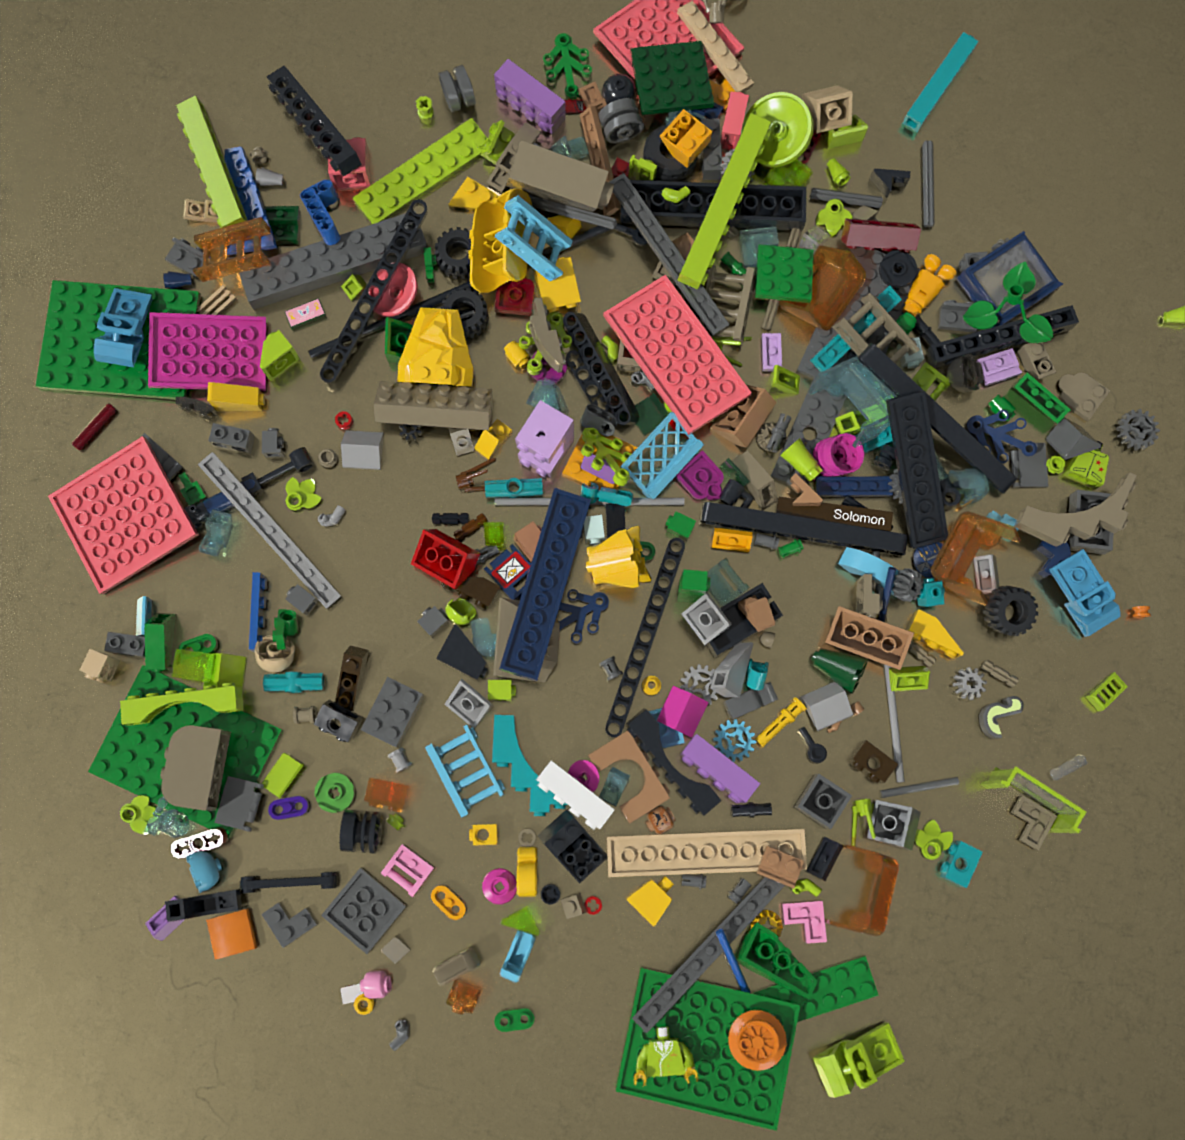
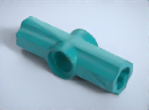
M510 478L509 480L485 481V498H517L519 496L543 495L542 478ZM515 484L519 487V490L512 492L508 487Z
M285 672V674H264L263 678L265 692L285 691L286 693H301L303 691L324 690L325 686L323 673L303 674V672Z

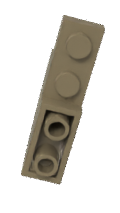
M525 122L495 164L496 167L486 183L503 194L507 187L505 185L520 141L534 144L541 131Z
M534 298V315L530 316L529 321L531 335L539 352L548 364L558 373L562 372L566 359L565 354L561 353L560 349L562 348L561 337L557 336L556 330H551L550 321L546 320L547 306L546 304L543 305L542 298Z

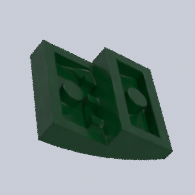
M264 206L276 245L298 244L299 206Z

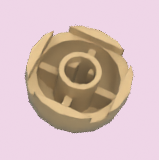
M272 635L263 637V640L259 643L257 641L255 645V659L263 670L275 673L286 670L293 662L295 646L291 640L290 642L286 641V649L277 650V644L273 642Z

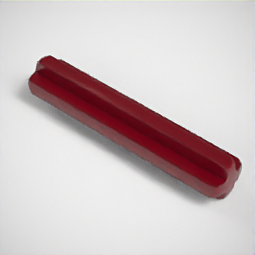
M109 403L106 404L73 440L72 445L77 450H81L116 412V408Z

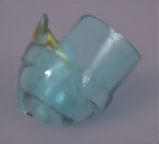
M974 468L951 470L947 474L946 478H950L952 483L957 480L959 481V485L962 488L958 490L961 495L959 501L961 506L975 503L989 492L987 477Z
M480 618L471 621L473 645L481 655L495 657L496 634H491L489 620L487 618Z

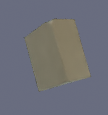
M396 935L381 951L396 964L410 949Z

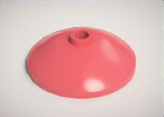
M401 263L375 310L379 315L385 317L399 315L413 303L418 290V282L415 273L407 265ZM382 271L378 274V278L386 280L388 273ZM372 288L369 291V295L372 297H376L379 294V289Z

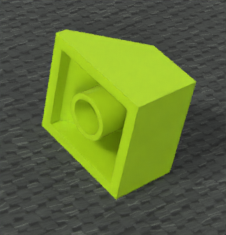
M280 330L270 333L263 342L260 368L270 381L300 359Z

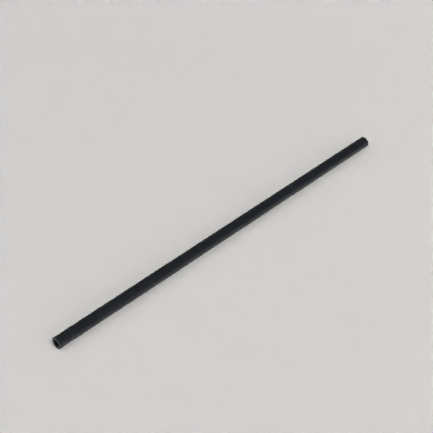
M596 226L577 234L571 239L572 244L569 248L613 229ZM549 246L543 249L542 255L546 258L550 257L553 248ZM470 281L412 305L403 313L389 318L402 321L418 314L420 307L432 308L441 304L443 299L446 300L445 296L448 293L451 295V291L454 289L459 291L460 287H463V290H466L467 287L471 288V290L474 288L471 286ZM387 317L368 324L360 338L385 328ZM345 337L342 341L343 346L352 342V338ZM338 338L308 350L311 359L330 352Z

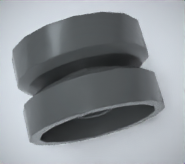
M463 65L453 68L454 80L448 70L438 73L442 91L451 113L461 109L460 98L466 107L476 105L473 87Z
M630 98L613 101L602 108L598 114L601 126L604 127L605 137L610 143L628 141L636 137L644 129V123L639 115L636 101Z

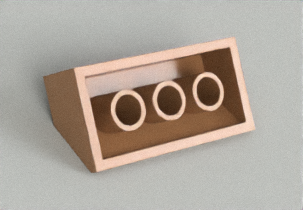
M839 606L825 643L901 670L914 633Z

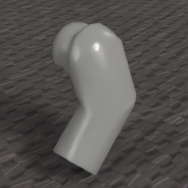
M337 505L333 514H320L318 522L325 527L336 525L346 510Z

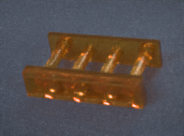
M262 217L194 235V242L203 250V266L194 268V274L202 282L270 265V260L261 251V237L270 234V227ZM254 239V253L244 255V241ZM237 243L236 258L227 260V246ZM220 248V262L210 264L211 250Z

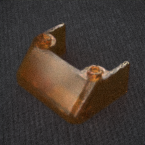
M963 512L958 516L931 567V574L937 581H942L944 586L957 595L987 606L988 602L983 592L975 589L973 582L964 576L981 545L988 548L994 547L999 543L1001 537L1020 543L1019 534L1015 527L973 512Z
M841 844L843 849L865 854L864 866L868 871L875 873L867 913H854L850 918L849 925L826 918L825 923L867 935L880 936L886 928L899 870L898 862L892 857L848 844Z

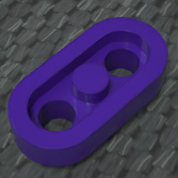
M302 796L278 799L269 805L268 812L276 820L298 817L307 813L309 802ZM299 802L303 805L301 810H298L296 808V805ZM278 806H282L283 811L280 814L277 812Z

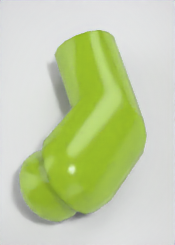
M684 186L679 191L664 188L662 191L664 199L674 203L680 202L690 194L687 186Z
M606 335L601 342L608 348L607 356L611 363L618 359L619 346Z
M804 878L796 881L795 888H792V891L795 894L809 891L817 897L822 889L810 879Z

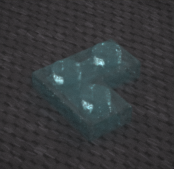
M776 227L739 231L744 268L756 267L758 244L778 246Z

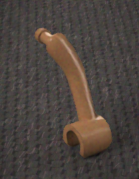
M859 701L850 706L855 716L865 710ZM842 721L833 724L827 731L829 733L833 730L837 731Z

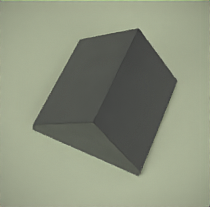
M1065 417L1046 438V441L1065 460L1101 448V445L1086 430Z

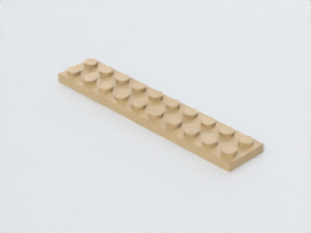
M805 829L607 837L608 877L754 872L758 870L766 846L803 860L804 863L801 870L807 869Z

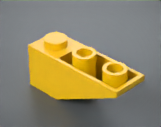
M919 609L914 612L906 629L914 633L913 640H922L927 643L928 647L934 650H943L946 656L954 659L963 656L964 652L936 617Z

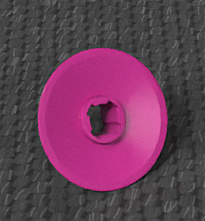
M579 760L571 765L568 774L593 793L599 784V773L595 765L587 760ZM583 775H586L588 779L585 780L583 778Z
M504 868L491 870L484 877L482 883L483 894L488 901L494 904L502 905L510 902L517 893L516 877L512 872ZM502 882L504 889L498 891L495 884Z

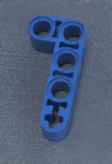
M323 180L303 190L300 198L324 242L327 245H334L339 242L341 237L326 207L337 202L339 196L333 183L330 180Z

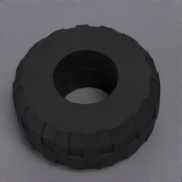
M669 125L661 126L647 137L643 149V159L651 160L657 165V179L673 182L683 180L693 171L697 158L686 168L675 158L669 159L664 157L661 152L667 149V147L661 140L660 135Z

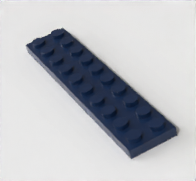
M554 488L499 670L537 682L591 499Z

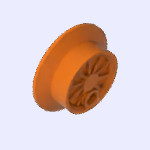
M761 1010L748 1011L741 1014L730 1028L728 1037L729 1047L734 1058L742 1066L751 1070H765L777 1064L782 1058L786 1049V1034L782 1024L772 1014Z

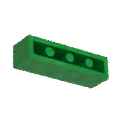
M683 569L678 582L677 601L695 603L705 595L708 589H710L711 577H707L708 571Z

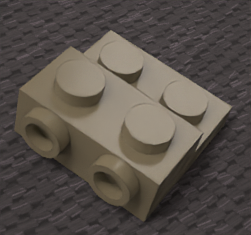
M864 574L857 580L856 612L877 619L879 611H882L883 602L880 599V594H872L875 590V580H872V574Z

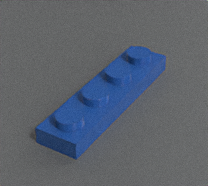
M253 572L249 650L255 652L257 641L259 643L263 640L262 628L265 627L263 608H266L264 589L267 588V578L260 572Z

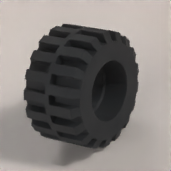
M456 227V230L450 228L449 232L444 231L442 233L443 237L439 236L437 239L438 243H435L437 263L440 266V270L443 273L445 272L448 277L453 275V279H457L458 276H461V279H465L466 275L470 277L469 253L466 257L459 260L452 259L448 255L451 250L457 247L471 250L469 231L467 228L461 230V227Z
M460 287L459 291L452 290V294L448 293L445 296L446 300L443 299L440 309L458 310L461 307L473 308L475 310L473 317L468 320H461L465 333L464 336L465 339H467V336H470V339H472L474 334L480 335L481 329L485 330L486 324H488L489 316L484 297L479 295L476 290L472 292L471 288L468 287L466 290H463V287Z
M1006 585V587L1000 586L998 589L992 590V595L988 594L986 597L988 601H984L983 604L986 606V609H983V614H986L984 619L986 622H989L988 626L1010 636L1027 633L1026 629L1031 630L1033 628L1031 624L1036 623L1035 616H1038L1039 612L1036 611L1038 603H1034L1036 599L1034 596H1031L1029 591ZM1011 601H1014L1016 607L1015 614L1010 620H1007L1005 615L1006 607Z

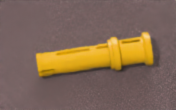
M794 697L793 702L786 709L783 708L780 712L781 715L755 740L764 748L788 723H794L795 718L802 711L805 712L807 708L798 698Z

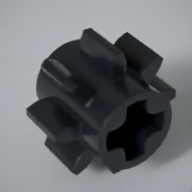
M399 425L400 430H403L400 433V437L406 436L407 442L413 439L417 441L418 435H422V432L418 430L422 426ZM412 427L414 431H410V433H408L407 430H411Z

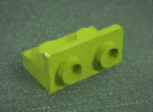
M503 120L491 125L489 129L490 135L482 144L483 151L481 156L493 164L497 163L515 136V133L503 126L505 123Z

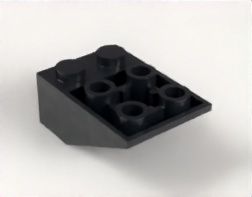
M567 809L537 835L579 884L608 858L603 849Z

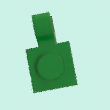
M185 472L178 476L184 485L180 492L189 506L196 505L207 499L198 481L192 483L189 475Z

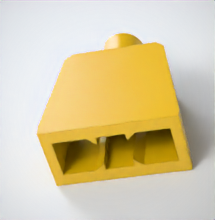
M666 876L658 885L650 879L627 896L626 900L654 927L672 901L666 893L674 884Z

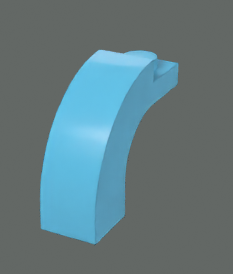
M846 547L838 562L849 573L861 576L872 574V580H875L883 588L888 567H893L869 553Z

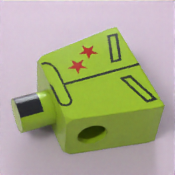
M1097 441L1101 448L1073 457L1063 475L1095 489L1101 487L1105 481L1109 456L1101 452L1103 443Z

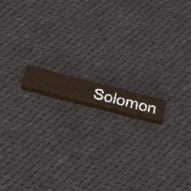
M780 496L778 498L776 513L891 531L893 512L831 503H822L820 506H793V502L796 499Z

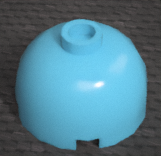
M203 851L186 856L187 863L190 864L189 870L198 892L202 893L212 888L218 882L219 870L222 869L219 859H214L210 853Z

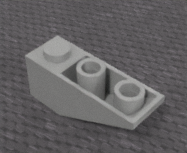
M739 643L734 646L715 670L710 689L725 698L740 697L754 643Z

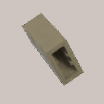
M748 450L732 460L735 473L749 493L753 495L754 500L762 511L778 501L774 479Z

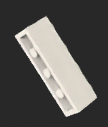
M553 761L549 762L536 779L540 782L537 785L546 793L549 790L555 794L553 798L561 805L567 803L571 806L569 811L577 817L580 815L587 819L585 823L593 830L596 827L601 829L614 812L612 807Z

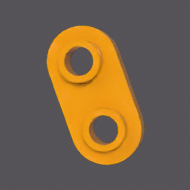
M440 885L432 890V902L450 919L458 920L465 915L466 906L464 902L447 886ZM439 892L445 893L444 899L438 897ZM453 906H459L460 911L454 913L452 910Z

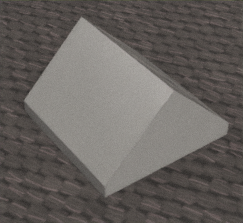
M346 430L341 442L342 467L381 470L384 433Z
M708 592L682 613V616L704 645L731 626L730 621Z
M463 679L459 681L445 703L449 709L474 729L493 708L492 703Z
M835 682L800 697L817 731L853 716L845 690Z

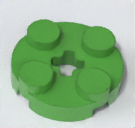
M331 773L322 777L317 782L314 791L319 807L331 813L346 810L354 800L355 785L346 775L340 773ZM336 787L339 788L338 792L340 795L332 798L330 790H334Z

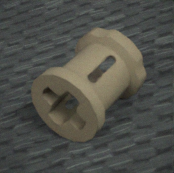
M315 706L310 708L294 707V723L299 724V722L308 721L314 723L316 720Z

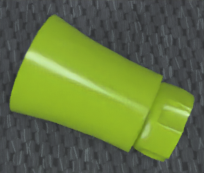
M800 438L780 455L801 476L804 475L808 482L823 471Z

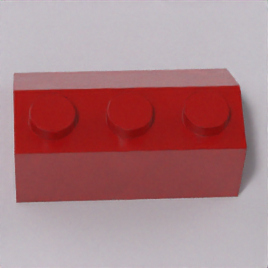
M423 529L411 565L453 589H457L474 571L480 553L438 529Z

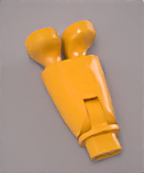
M928 254L924 259L925 270L919 271L910 288L907 300L904 302L905 306L902 311L910 313L914 317L917 313H921L945 286L943 281L951 280L957 274L952 266L945 264L939 269L936 276L933 275L941 265L940 258L933 254Z

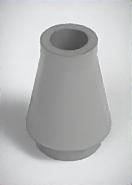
M263 167L261 169L257 168L255 181L260 186L282 185L283 174Z

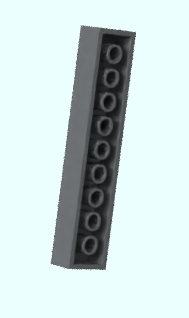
M405 214L341 234L339 242L334 245H327L323 240L238 268L248 302L253 310L346 280L352 274L361 275L375 270ZM413 222L406 223L405 228L409 231L413 230L415 228V224ZM421 227L402 261L424 254V248H427V243ZM400 238L396 241V245L403 247L406 245V240ZM390 255L387 258L388 263L397 261L395 255Z

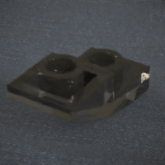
M176 397V405L182 411L192 412L194 409L204 419L218 416L217 410L203 401L188 397Z

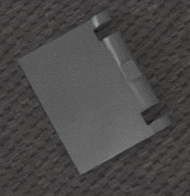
M1035 443L1037 445V452L1033 456L1024 455L1020 448L1010 451L1012 474L1017 479H1020V483H1014L1013 488L1049 487L1045 443ZM1026 446V451L1032 452L1033 446Z
M228 776L215 823L251 832L252 828L245 826L246 821L254 823L262 795L261 793L254 792L255 787L263 789L264 785Z

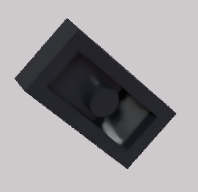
M874 168L870 180L888 197L892 185L895 187L907 185L910 179V171Z

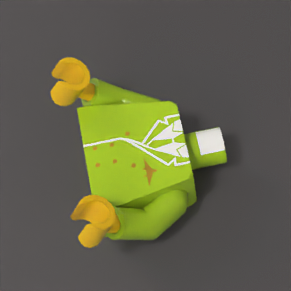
M668 1026L657 1027V1039L649 1040V1044L643 1046L637 1058L634 1084L636 1085L638 1078L644 1080L643 1086H645L646 1077L685 1075L687 1083H689V1076L695 1075L696 1081H698L699 1077L695 1070L693 1055L686 1045L679 1042L678 1038L669 1037Z

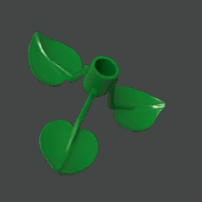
M1026 262L1013 267L1005 275L1003 287L1008 291L1007 296L1004 297L996 310H994L991 303L978 301L972 304L963 315V320L968 325L976 329L985 330L997 324L998 318L996 313L1001 310L1006 302L1011 305L1020 304L1023 321L1025 322L1020 326V336L1029 343L1048 342L1053 337L1052 327L1046 318L1038 314L1032 315L1029 320L1026 317L1022 297L1023 294L1031 292L1036 284L1035 277Z

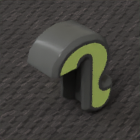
M1006 697L1002 699L1004 704L999 702L991 703L982 708L979 714V723L986 736L991 739L1002 738L996 719L1021 713L1024 703L1019 697Z

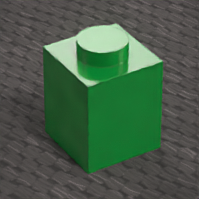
M676 511L674 516L670 515L665 524L668 526L666 532L687 541L696 524V520Z

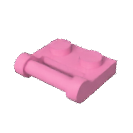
M402 844L381 874L385 877H390L406 889L411 897H414L434 867ZM394 865L414 878L416 883L414 885L395 872L392 869Z

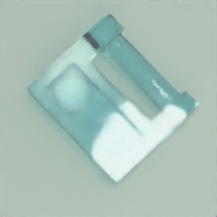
M724 558L708 570L707 577H711L710 589L708 590L721 607L733 601L750 588L747 583H743L732 569L727 558ZM723 568L739 589L734 591L719 570Z

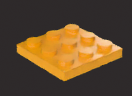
M581 434L562 475L581 484H586L591 487L593 482L599 486V490L601 487L618 490L619 485L611 484L581 469L584 458L581 449L585 444ZM611 435V436H603V437H605V438H607V439H610V440H612V441H613V439L617 438V437L612 436V435ZM621 440L623 446L617 452L621 454L629 452L632 454L638 447ZM592 445L594 448L592 454L596 455L597 448L594 445ZM613 458L619 467L623 464L620 460Z

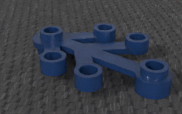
M1000 410L997 414L986 418L979 415L969 418L967 428L971 433L976 434L978 442L982 446H987L991 453V447L986 443L983 433L985 432L992 437L998 454L997 460L1000 461L999 456L1001 454L1007 456L1005 461H1000L1002 464L1009 460V456L1005 453L1001 440L1020 448L1026 456H1033L1037 452V445L1034 442H1023L1005 434L1017 428H1025L1027 423L1024 418H1018L1015 422L995 429L988 426V424L998 420L1006 421L1009 417V413L1006 410ZM1001 412L1007 414L1005 419H1000L999 414ZM1018 420L1024 421L1023 427L1017 426ZM975 421L980 422L981 425L979 428L973 427V423ZM1026 446H1033V451L1027 452Z
M571 589L567 593L570 601L579 600L589 604L584 607L560 603L559 610L572 614L559 621V631L577 620L575 630L571 634V641L574 644H579L582 641V630L586 614L593 611L592 620L588 624L587 630L591 634L598 632L601 611L607 609L609 605L607 595L602 592H597L590 596ZM575 592L577 594L576 598H570V593ZM598 598L603 600L601 605L596 604ZM590 625H596L597 629L591 631L589 629ZM575 634L580 636L579 641L573 640Z

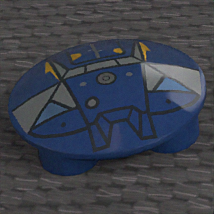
M940 542L918 547L913 553L915 568L924 578H939L945 575L951 567V554L947 547Z

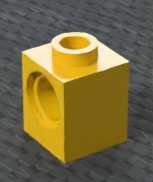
M498 824L473 825V829H469V841H473V845L498 844ZM481 829H486L489 832V837L485 841L478 837V832Z

